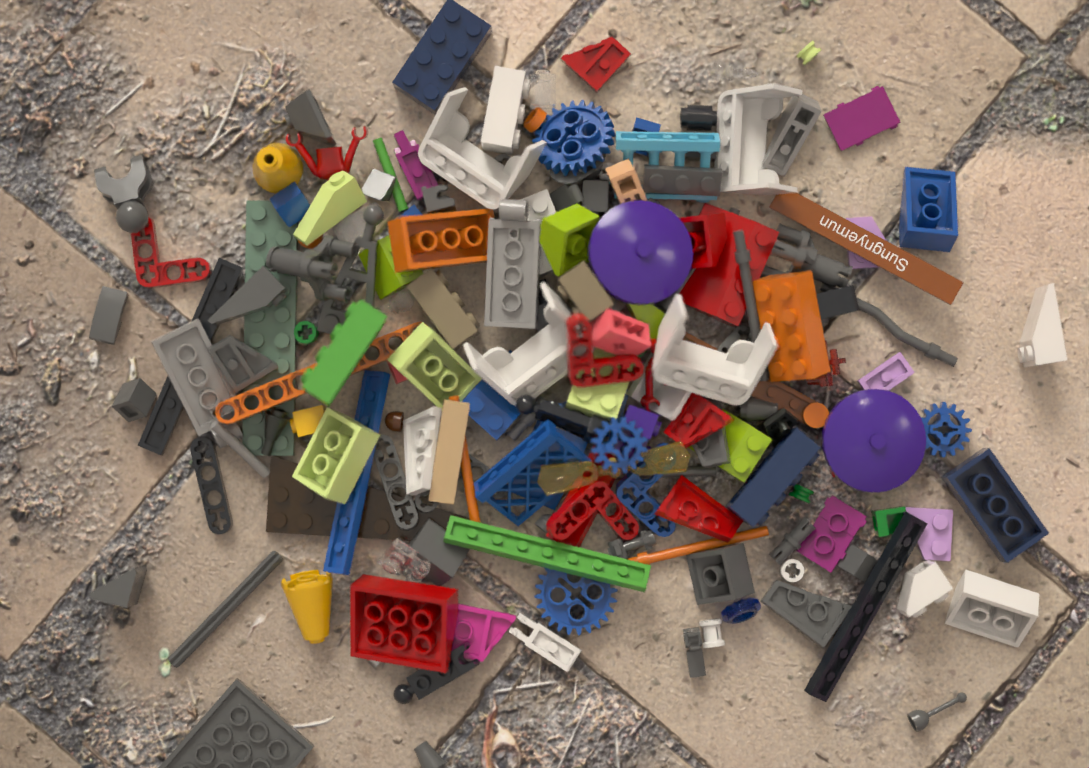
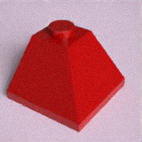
M725 213L680 217L679 219L686 227L692 243L693 257L690 269L716 267L727 240Z

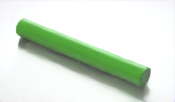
M383 139L373 140L383 171L396 176ZM396 178L392 195L398 211L403 212L408 210V206Z

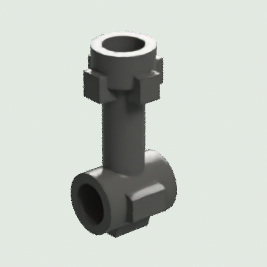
M652 530L641 531V537L624 543L622 538L608 542L609 548L607 549L609 555L625 559L628 558L627 552L643 546H645L646 550L652 549V546L657 545Z

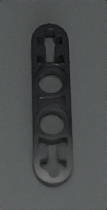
M198 437L192 441L190 451L208 527L215 534H225L232 528L233 519L216 447L210 438ZM201 441L209 445V449L205 453L207 458L212 457L213 462H203L199 465V459H204L202 452H197L196 447L200 446ZM208 465L212 466L216 472L215 477L209 481L205 480L202 476L203 468ZM213 490L221 494V502L218 505H212L208 501V494ZM224 506L225 511H220L219 513L221 519H226L227 524L223 525V530H220L219 526L215 527L214 522L218 520L217 513L211 514L210 509H219Z

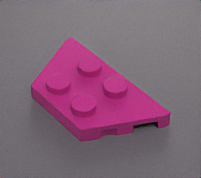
M458 603V617L452 650L465 642H469L470 648L465 650L464 658L471 660L479 659L483 662L516 620V615Z

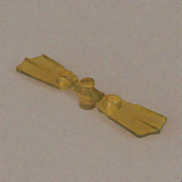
M682 441L649 449L647 452H640V456H642L646 465L643 468L637 467L636 469L627 466V472L631 470L636 475L686 472L691 455L684 447ZM615 458L609 459L610 461L617 463ZM587 461L541 465L537 483L541 486L546 496L592 484L597 480L598 476L610 475L612 478H617L622 471L618 468L616 473H612L611 466L604 470L601 468L602 465L597 468L594 463ZM588 470L592 472V475L584 477L582 475L583 472Z

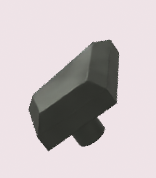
M785 408L778 410L764 422L767 434L772 439L771 443L773 446H776L785 435L789 434L798 422L797 418Z

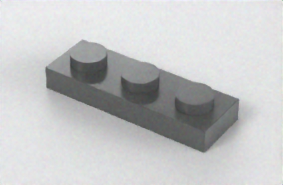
M644 164L643 191L647 193L720 196L722 169Z

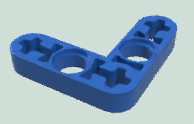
M660 443L643 458V462L640 461L636 464V469H631L617 483L616 493L618 499L656 535L667 537L675 531V522L667 521V519L658 516L663 522H668L667 528L659 526L654 513L660 506V503L647 492L677 460L673 446L669 443ZM669 451L670 458L668 460L665 458L660 460L659 453L663 452L666 454ZM657 462L660 469H657L655 466ZM647 467L653 470V475L649 479H642L639 476V472L643 468ZM624 487L627 489L632 487V492L637 497L635 501L630 494H624ZM650 502L653 508L648 513H642L638 509L640 504Z

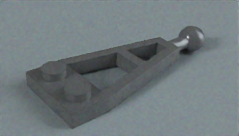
M370 205L363 212V218L366 222L363 237L358 236L354 241L357 242L359 249L360 247L369 249L367 273L351 268L355 259L347 257L333 285L342 286L346 277L367 283L365 302L374 307L378 242L373 241L376 225L383 221L384 213L379 206ZM329 299L324 302L317 326L318 331L331 334L338 323L343 326L347 320L345 318L346 310L332 306L335 300Z

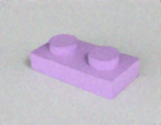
M898 352L857 380L863 390L881 389L889 391L915 372L902 353Z

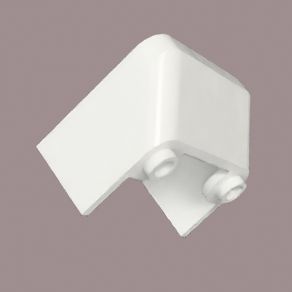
M772 83L727 90L721 94L718 100L716 133H719L720 152H717L714 168L722 169L720 192L754 195L797 193V187L779 184L778 174L774 170L762 167V162L766 155L767 120L776 119L781 114L783 98L802 95V90Z
M463 87L446 93L419 147V159L425 166L486 208L497 209L501 199H509L530 175L547 142L541 140L526 147L522 155L512 156L504 166L465 139L469 132L470 124L468 119L458 112V109L468 89Z
M545 282L540 286L549 303L543 313L549 324L512 353H509L504 348L495 347L481 355L468 342L463 344L473 371L514 406H516V401L520 396L530 395L535 399L568 374L566 321L574 313ZM577 323V327L575 328L578 337H581V323ZM583 345L575 347L573 355H583L586 347Z
M676 294L659 326L652 365L654 378L662 384L728 404L740 405L745 403L778 346L770 323L765 322L754 343L746 340L737 341L731 345L726 354L682 340L685 335L684 323L687 315L681 295Z

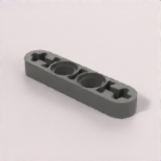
M382 434L376 443L374 459L395 522L402 530L410 531L418 525L419 516L412 495L406 494L402 501L392 499L394 489L403 488L406 491V477L392 439L388 435ZM380 441H384L385 444L390 443L386 450L389 457L394 455L395 458H388L381 463L379 462V459H384L382 451L376 450L379 447ZM395 464L398 467L396 476H385V466ZM410 502L411 506L405 507L408 514L414 515V518L411 519V524L406 525L405 522H400V519L403 518L401 508L396 511L395 507H401Z

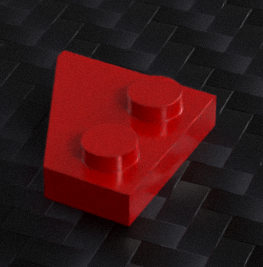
M610 37L595 45L586 46L577 52L569 55L565 54L561 57V61L597 93L631 56V53L614 37Z
M691 393L683 405L680 414L670 422L664 433L684 448H688L729 425L734 419L701 395Z

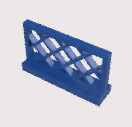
M547 420L474 483L475 496L480 502H488L515 525L520 526L592 465V460L561 435L550 420ZM558 441L563 445V452H549V447ZM567 458H578L582 461L577 467H567ZM545 459V468H530V463L534 460ZM548 459H563V467L548 468ZM548 474H562V479L557 483H548ZM526 475V484H511V479L515 476ZM530 475H544V483H530ZM526 490V499H511V491ZM529 490H544V494L540 498H529ZM497 491H508V499L496 500L493 495ZM525 505V510L519 516L511 511V506Z

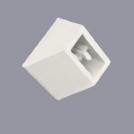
M924 560L904 573L897 606L899 613L908 617H918L927 611V605L933 601L937 604L949 596L948 592L953 588L936 562Z

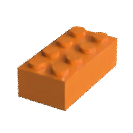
M493 209L405 216L388 221L395 273L487 263L489 219L494 218Z
M812 270L768 275L752 281L760 327L762 329L765 322L770 323L778 345L768 363L771 382L815 379L830 372Z

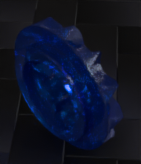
M755 598L741 599L731 605H727L722 610V620L730 624L747 621L758 613L761 609V604Z

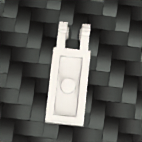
M519 613L517 618L523 624L533 628L532 633L528 637L521 630L512 626L509 632L525 642L524 645L568 672L582 650L541 623H536L524 614Z

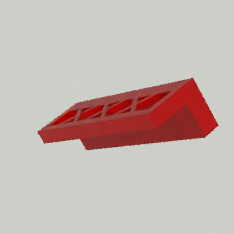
M590 452L588 457L592 460V465L575 479L563 504L591 479L601 480L611 489L620 472V468H618L616 473L611 472V466L606 470L602 469L603 461L595 462L594 459L598 454ZM604 453L610 461L617 463L614 455ZM594 487L593 489L595 492V496H598L600 494L598 492V487ZM586 496L583 497V499L589 502V504L591 503L589 500H587L588 498ZM576 503L573 506L572 513L574 516L580 515L583 511V504ZM595 511L566 539H556L548 534V532L546 537L559 543L580 547L598 512ZM566 514L564 515V517L568 518L569 522L573 521ZM560 522L556 524L557 531L559 532L563 529Z

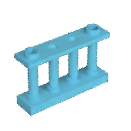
M616 131V150H621L623 152V160L629 159L632 165L633 154L636 150L649 153V165H659V153L662 151H672L675 153L674 166L683 167L685 165V154L688 151H698L700 153V167L710 168L711 154L713 152H720L719 133ZM644 192L647 199L696 200L701 203L717 200V196Z

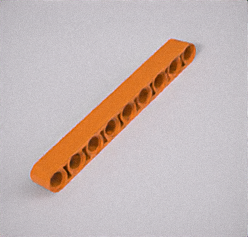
M422 322L413 323L374 339L370 347H375L379 351V357L371 361L364 354L351 375L386 362L394 353V350L390 349L388 345L389 340L397 337L404 342ZM317 363L222 401L215 410L217 419L223 424L231 425L308 394L303 390L295 389L293 387V380L298 376H303L309 367L314 369ZM273 386H280L283 389V396L279 400H273L269 397V390ZM249 396H256L259 399V406L255 410H248L245 407V400ZM225 406H232L235 409V415L230 420H224L221 417V410Z

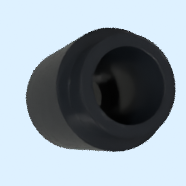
M687 105V107H681L680 128H686L687 131H711L712 126L717 125V111H712V105Z

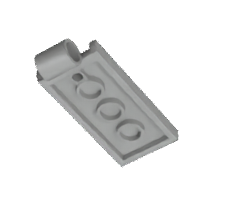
M501 199L499 204L500 220L496 218L489 219L484 326L537 328L541 249L539 238L542 220L527 221L529 215L528 200ZM514 230L517 231L516 237L512 236V232Z
M195 319L152 340L151 343L198 437L211 431L216 444L221 449L228 444L210 428L211 424L218 420L212 413L216 410L219 403L236 396V394L209 353L208 348L212 345L200 320ZM225 406L221 410V417L224 420H230L235 415V409L232 406ZM220 422L237 439L243 437L237 423L226 425Z

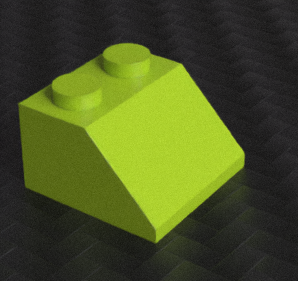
M577 203L543 218L540 225L539 242L555 275L558 277L566 274L583 261L586 264L589 263V241L596 224L599 222L600 216Z
M389 235L377 241L375 290L380 300L406 288L407 285L424 274L423 270L395 273ZM365 249L358 254L366 272L368 269L369 249Z

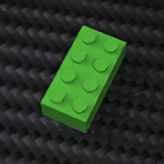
M362 299L357 304L352 302L345 313L347 320L343 326L338 323L331 333L330 339L332 342L329 347L323 346L315 357L318 363L314 369L309 367L301 378L303 391L327 407H330L387 321L385 314Z

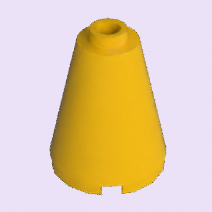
M272 143L263 147L255 156L252 166L253 176L258 185L264 190L276 194L294 181L298 185L304 169L298 152L291 146L283 143Z
M309 570L290 575L291 580L287 582L283 578L281 581L282 589L304 640H308L311 644L325 641V637L329 635L332 573L326 572L325 575L319 574V570Z

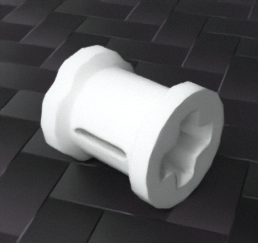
M709 619L699 622L704 635L703 648L725 645L720 628L722 619Z

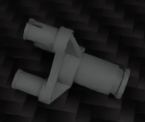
M779 223L776 230L779 232V235L773 246L774 249H772L771 256L792 262L789 271H786V273L812 270L814 280L833 287L843 288L847 286L849 280L838 276V274L848 277L852 273V266H844L842 262L817 254L818 250L814 247L810 232L803 229L798 231ZM779 240L784 241V242H787V243L792 244V245H795V247H794V246H791V245H788V244H786V243L780 242ZM765 265L760 278L785 272Z
M326 235L323 241L314 249H307L304 252L286 248L279 249L276 246L272 247L267 254L266 266L270 269V272L277 271L280 274L300 277L301 281L310 284L317 300L328 301L331 299L348 303L352 296L351 287L333 285L330 280L333 281L337 276V273H331L330 271H338L337 265L332 263L335 255L355 259L358 255L359 246L357 242L338 240L335 236Z

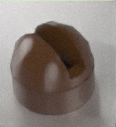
M393 411L386 415L385 425L389 430L395 432L402 431L404 412Z

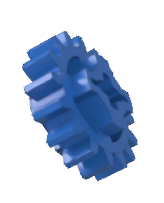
M941 402L939 408L935 403L930 404L931 411L923 409L924 418L921 417L926 433L925 450L931 448L929 455L934 456L939 451V456L945 457L946 451H948L950 456L956 455L955 448L963 451L964 447L961 443L970 441L965 434L972 432L971 428H966L965 426L970 419H963L961 417L965 411L959 410L956 412V404H951L947 408L946 402ZM937 414L936 420L931 425H927L930 418ZM950 415L956 419L958 425H955L950 420ZM943 426L953 429V431L942 434V432L934 431L933 428ZM927 434H931L934 437L937 445L930 441ZM954 435H958L954 443L948 446V444H950V439Z
M610 417L609 425L607 422L602 421L603 429L593 430L598 436L597 438H590L592 443H596V447L590 449V452L598 454L594 459L595 462L603 461L602 469L606 470L611 466L612 473H616L618 468H620L622 473H627V466L636 469L635 461L643 462L644 459L640 456V452H647V448L642 447V443L647 441V438L640 437L639 434L642 433V428L634 429L636 423L634 420L626 424V417H621L617 423L615 417ZM620 427L627 429L633 437L623 435ZM609 431L610 436L608 440L602 443L605 434ZM617 438L619 441H624V446L620 447V453L618 449L613 448V444L617 443ZM632 447H635L632 456L628 459L627 454ZM604 453L613 454L617 463L610 461Z

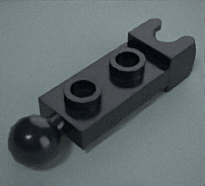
M522 395L516 401V408L522 415L535 413L534 419L543 422L550 420L556 427L584 436V442L595 446L596 443L590 441V438H597L598 436L593 430H602V421L607 422L608 425L610 424V420L595 414L590 418L579 410H568L554 401L546 402L542 400L538 404L530 395Z
M465 642L451 651L447 673L420 669L406 677L410 685L400 684L395 688L393 696L396 702L407 704L412 700L413 694H416L420 700L480 664L479 659L467 661L464 658V652L470 648V643Z

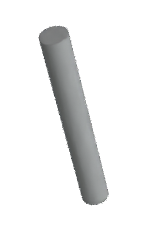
M218 420L211 424L210 428L263 478L269 475L270 470Z

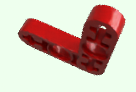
M148 217L149 227H146L144 232L146 237L151 236V240L142 239L137 241V237L143 238L142 231L131 233L136 278L140 285L146 288H157L200 282L210 277L212 273L211 264L203 258L196 257L160 262L155 224L150 217ZM144 244H149L152 247V254L148 258H142L139 254V249ZM154 261V265H149V270L155 274V277L151 278V283H148V280L143 279V275L147 274V268L144 265L141 266L140 263ZM197 263L206 267V270L201 273L202 276H199L196 272L188 273L190 278L186 279L187 271L184 264H188V269L197 268ZM172 266H178L181 270V275L176 280H171L167 275L168 269Z
M576 313L567 319V373L574 386L590 387L634 381L642 376L644 365L640 358L634 354L593 359L592 327L588 318L583 314ZM581 322L583 325L580 327L581 337H578L575 328L577 323ZM579 345L586 347L583 355H573L575 347ZM634 363L635 366L632 368V371H628L627 369L630 368V364ZM608 365L612 367V372L609 375L601 376L599 374L603 366ZM580 370H583L584 373L582 374V377L577 378L576 375L579 374Z
M591 479L548 519L546 530L548 534L556 539H566L595 511L598 512L617 536L625 540L633 539L638 534L639 524L607 484L598 479ZM594 487L599 488L598 492L600 494L598 496L594 495ZM584 496L588 498L587 500L591 502L590 504L583 499ZM576 503H582V513L574 516L572 513L573 506ZM615 503L617 506L616 512L612 516H607V506ZM566 514L573 521L569 522L568 518L564 517V515ZM621 519L628 524L629 530L627 532L624 531L623 525L618 520ZM558 522L562 524L561 527L563 528L560 532L557 531L556 524Z

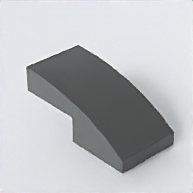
M105 286L102 287L89 334L90 340L115 345L122 324L121 317L129 297L128 292Z

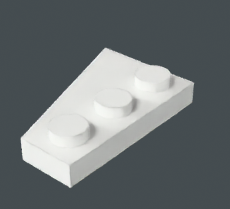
M433 406L403 420L406 494L417 495L430 490L442 408Z

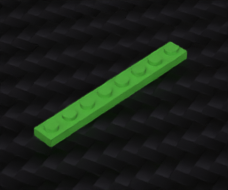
M451 515L444 536V543L644 593L651 565Z

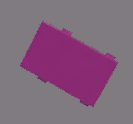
M876 86L871 89V92L846 104L843 102L837 105L836 109L823 114L840 151L855 144L859 146L864 143V140L889 128L891 130L897 128V124L901 123L883 86L880 88Z
M833 495L830 498L827 497L824 502L825 507L813 524L816 529L801 543L802 547L797 550V552L830 573L833 572L840 559H844L845 551L859 529L864 527L867 522V516Z

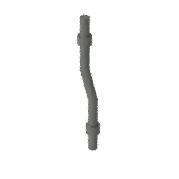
M825 283L820 287L822 292L839 289ZM857 298L859 310L873 316L898 340L924 352V356L932 360L938 359L952 367L955 366L958 360L957 357L941 350L940 346L932 342L929 344L904 332L880 308Z

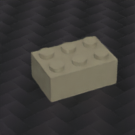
M584 261L558 279L557 294L565 303L569 302L572 305V312L574 314L580 313L585 315L589 322L605 310L613 308L614 303Z
M431 268L407 285V288L451 348L456 352L463 344L480 334L477 330L480 325L471 312L465 314L462 310L465 304L455 291L453 293L448 291L446 287L450 284L439 270L435 273Z

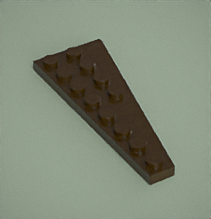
M271 457L266 532L330 536L337 502L323 497L293 478L292 476L298 463L279 457ZM368 486L357 538L411 541L429 518L445 530L447 529L450 515L470 520V518L439 508H435L430 513H422L417 510L419 516L418 525L413 530L405 531L399 528L395 522L386 492ZM392 494L393 500H404V497ZM410 502L404 506L395 507L396 511L401 508L403 518L400 519V522H405L406 525L411 524V519L414 518V515L408 514L405 507L411 506ZM421 503L420 506L423 507V508H425V506H427V505L424 504V503Z

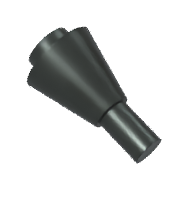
M274 407L271 408V411H265V441L261 454L271 456L275 441H277L290 419L286 415V411Z

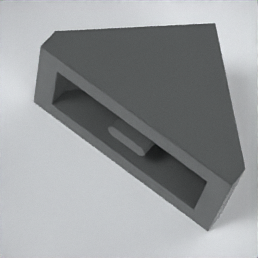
M850 544L845 551L844 559H840L836 566L865 583L877 560Z

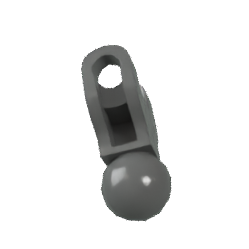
M142 155L130 160L131 170L122 179H113L105 166L94 170L98 190L106 201L115 205L117 208L116 222L122 230L128 233H138L148 224L149 215L144 200L150 193L153 182L149 167Z

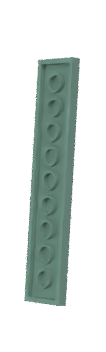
M246 200L245 283L262 266L267 268V254L272 247L276 246L279 249L286 248L298 251V240L293 235L298 227V222L288 227L271 201ZM277 271L271 272L288 289L285 293L287 297L277 307L272 305L268 309L244 316V343L275 361L278 368L243 388V393L296 372V339L294 336V328L297 325L296 276L280 274ZM296 378L293 380V387H294L295 389H296ZM273 386L269 390V397L273 400H279L283 396V389L280 386ZM249 396L245 400V407L248 410H255L259 406V399L256 396ZM296 398L274 408L286 411V415L291 419L293 418L292 412H295ZM265 411L243 420L242 444L254 455H263L261 451L265 441ZM290 419L277 441H275L271 456H295V433L293 434Z

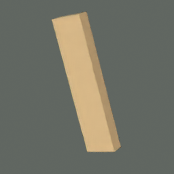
M444 399L428 501L454 504L470 403Z

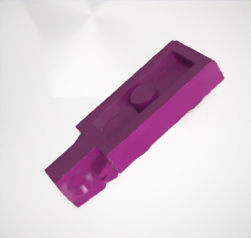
M401 130L394 134V138L399 146L394 149L395 156L417 201L424 199L421 187L431 188L438 186V183L431 169L425 166L419 159V144L415 140L409 142L404 131Z

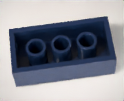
M447 0L392 81L394 88L436 115L446 93L452 92L492 34V25L454 0Z
M797 427L792 428L791 432L785 435L725 506L748 526H761L770 516L767 511L772 505L778 506L786 497L784 491L787 487L791 485L794 487L802 478L803 474L801 471L805 466H812L819 458L820 454L817 452L821 447Z
M982 448L941 477L999 561L1008 563L1049 534L990 448Z

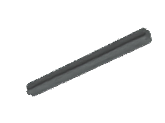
M272 551L168 657V661L174 667H179L283 561L282 556L278 552Z

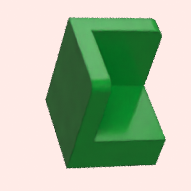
M905 506L872 510L871 515L875 536L882 537L893 534L903 517V512H906Z

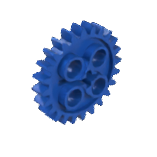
M574 100L571 101L570 107H566L564 103H561V110L559 111L552 108L553 115H546V122L540 125V130L534 131L536 138L532 140L533 144L541 140L547 142L538 158L539 162L544 164L546 170L552 168L554 174L559 173L561 170L564 176H567L569 171H572L574 176H576L579 169L587 173V166L589 165L595 169V161L604 162L602 154L611 153L608 146L615 144L612 137L616 136L613 129L614 125L608 112H604L602 106L595 107L592 101L586 106L584 100H581L578 106L575 105Z
M544 568L548 573L546 576L538 575L543 580V584L535 585L536 588L541 590V593L534 597L542 599V603L536 607L539 609L545 608L546 611L541 617H551L549 626L557 622L558 632L563 627H567V635H570L573 628L576 629L578 636L581 635L582 628H586L587 632L591 633L590 625L594 624L597 628H601L598 620L608 621L605 612H614L609 603L617 602L615 598L611 597V594L617 592L618 589L610 588L608 583L584 577L579 582L572 583L568 580L567 573ZM563 578L574 589L581 587V595L594 605V609L588 608L578 598L571 600V592L560 584L558 579ZM593 584L598 585L602 591L600 598L592 600L587 596V589ZM557 587L562 588L566 594L565 599L559 603L554 602L550 596L551 591ZM575 604H580L585 609V615L581 619H574L570 614V609Z

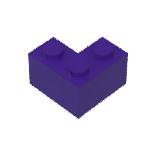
M628 405L624 414L626 424L634 420L636 422L634 429L642 428L643 431L639 435L640 437L647 438V441L642 443V447L647 448V452H640V456L644 458L651 450V446L647 445L648 441L651 439V436L656 437L660 429L661 422L657 421L659 415ZM620 427L623 435L633 437L627 429ZM617 438V443L613 444V448L618 449L620 453V447L624 446V441H619ZM632 447L627 454L628 459L632 456L635 447Z

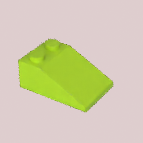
M722 408L723 412L734 419L732 423L725 426L731 463L717 467L744 483L772 439ZM693 446L688 447L690 450L695 452Z

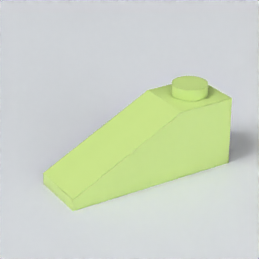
M342 170L333 174L321 186L293 233L297 240L306 246L367 202L355 177Z

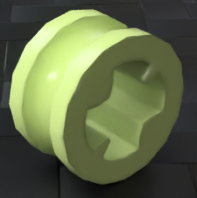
M811 41L796 57L798 59L802 58L803 65L805 66L820 53L821 49L816 48L815 42Z

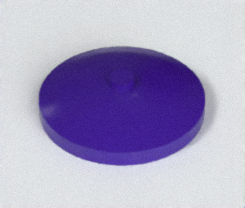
M643 200L625 202L609 210L596 224L588 246L590 268L600 285L615 299L632 305L654 304L671 296L686 280L693 257L691 239L683 222L668 208Z
M881 389L861 390L843 398L829 413L822 432L823 454L831 471L846 485L865 492H885L904 484L919 468L926 448L925 428L917 410L902 396Z

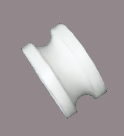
M787 559L780 566V574L786 581L797 582L804 575V567L798 560ZM795 563V568L799 569L798 574H794L795 577L790 578L789 573L785 572L786 566L790 567L789 564Z

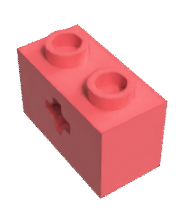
M607 309L590 322L593 347L617 356L626 354L638 356L651 346L649 324Z

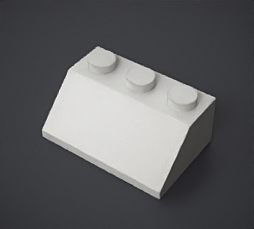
M965 570L956 585L945 624L1018 648L1038 617L1039 593Z

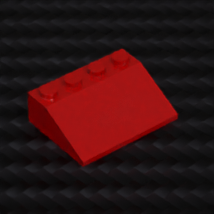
M704 203L699 215L725 213L727 240L716 267L696 268L678 295H681L683 305L731 327H738L746 311L739 263L735 261L734 252L736 251L733 231L744 230L746 248L750 250L751 256L749 265L752 281L760 278L779 232L751 219Z
M362 574L350 585L351 657L447 673L458 617V589Z

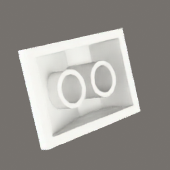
M1054 283L1035 289L1020 339V348L1017 350L1020 363H1023L1024 368L1067 360Z

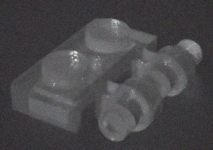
M398 538L385 550L377 562L382 565L386 572L397 576L403 574L406 576L405 581L420 583L422 578H425L430 571V563L416 556L418 552Z

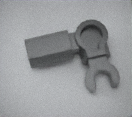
M699 627L683 629L685 648L689 649L686 651L690 678L706 676L703 650L701 649Z

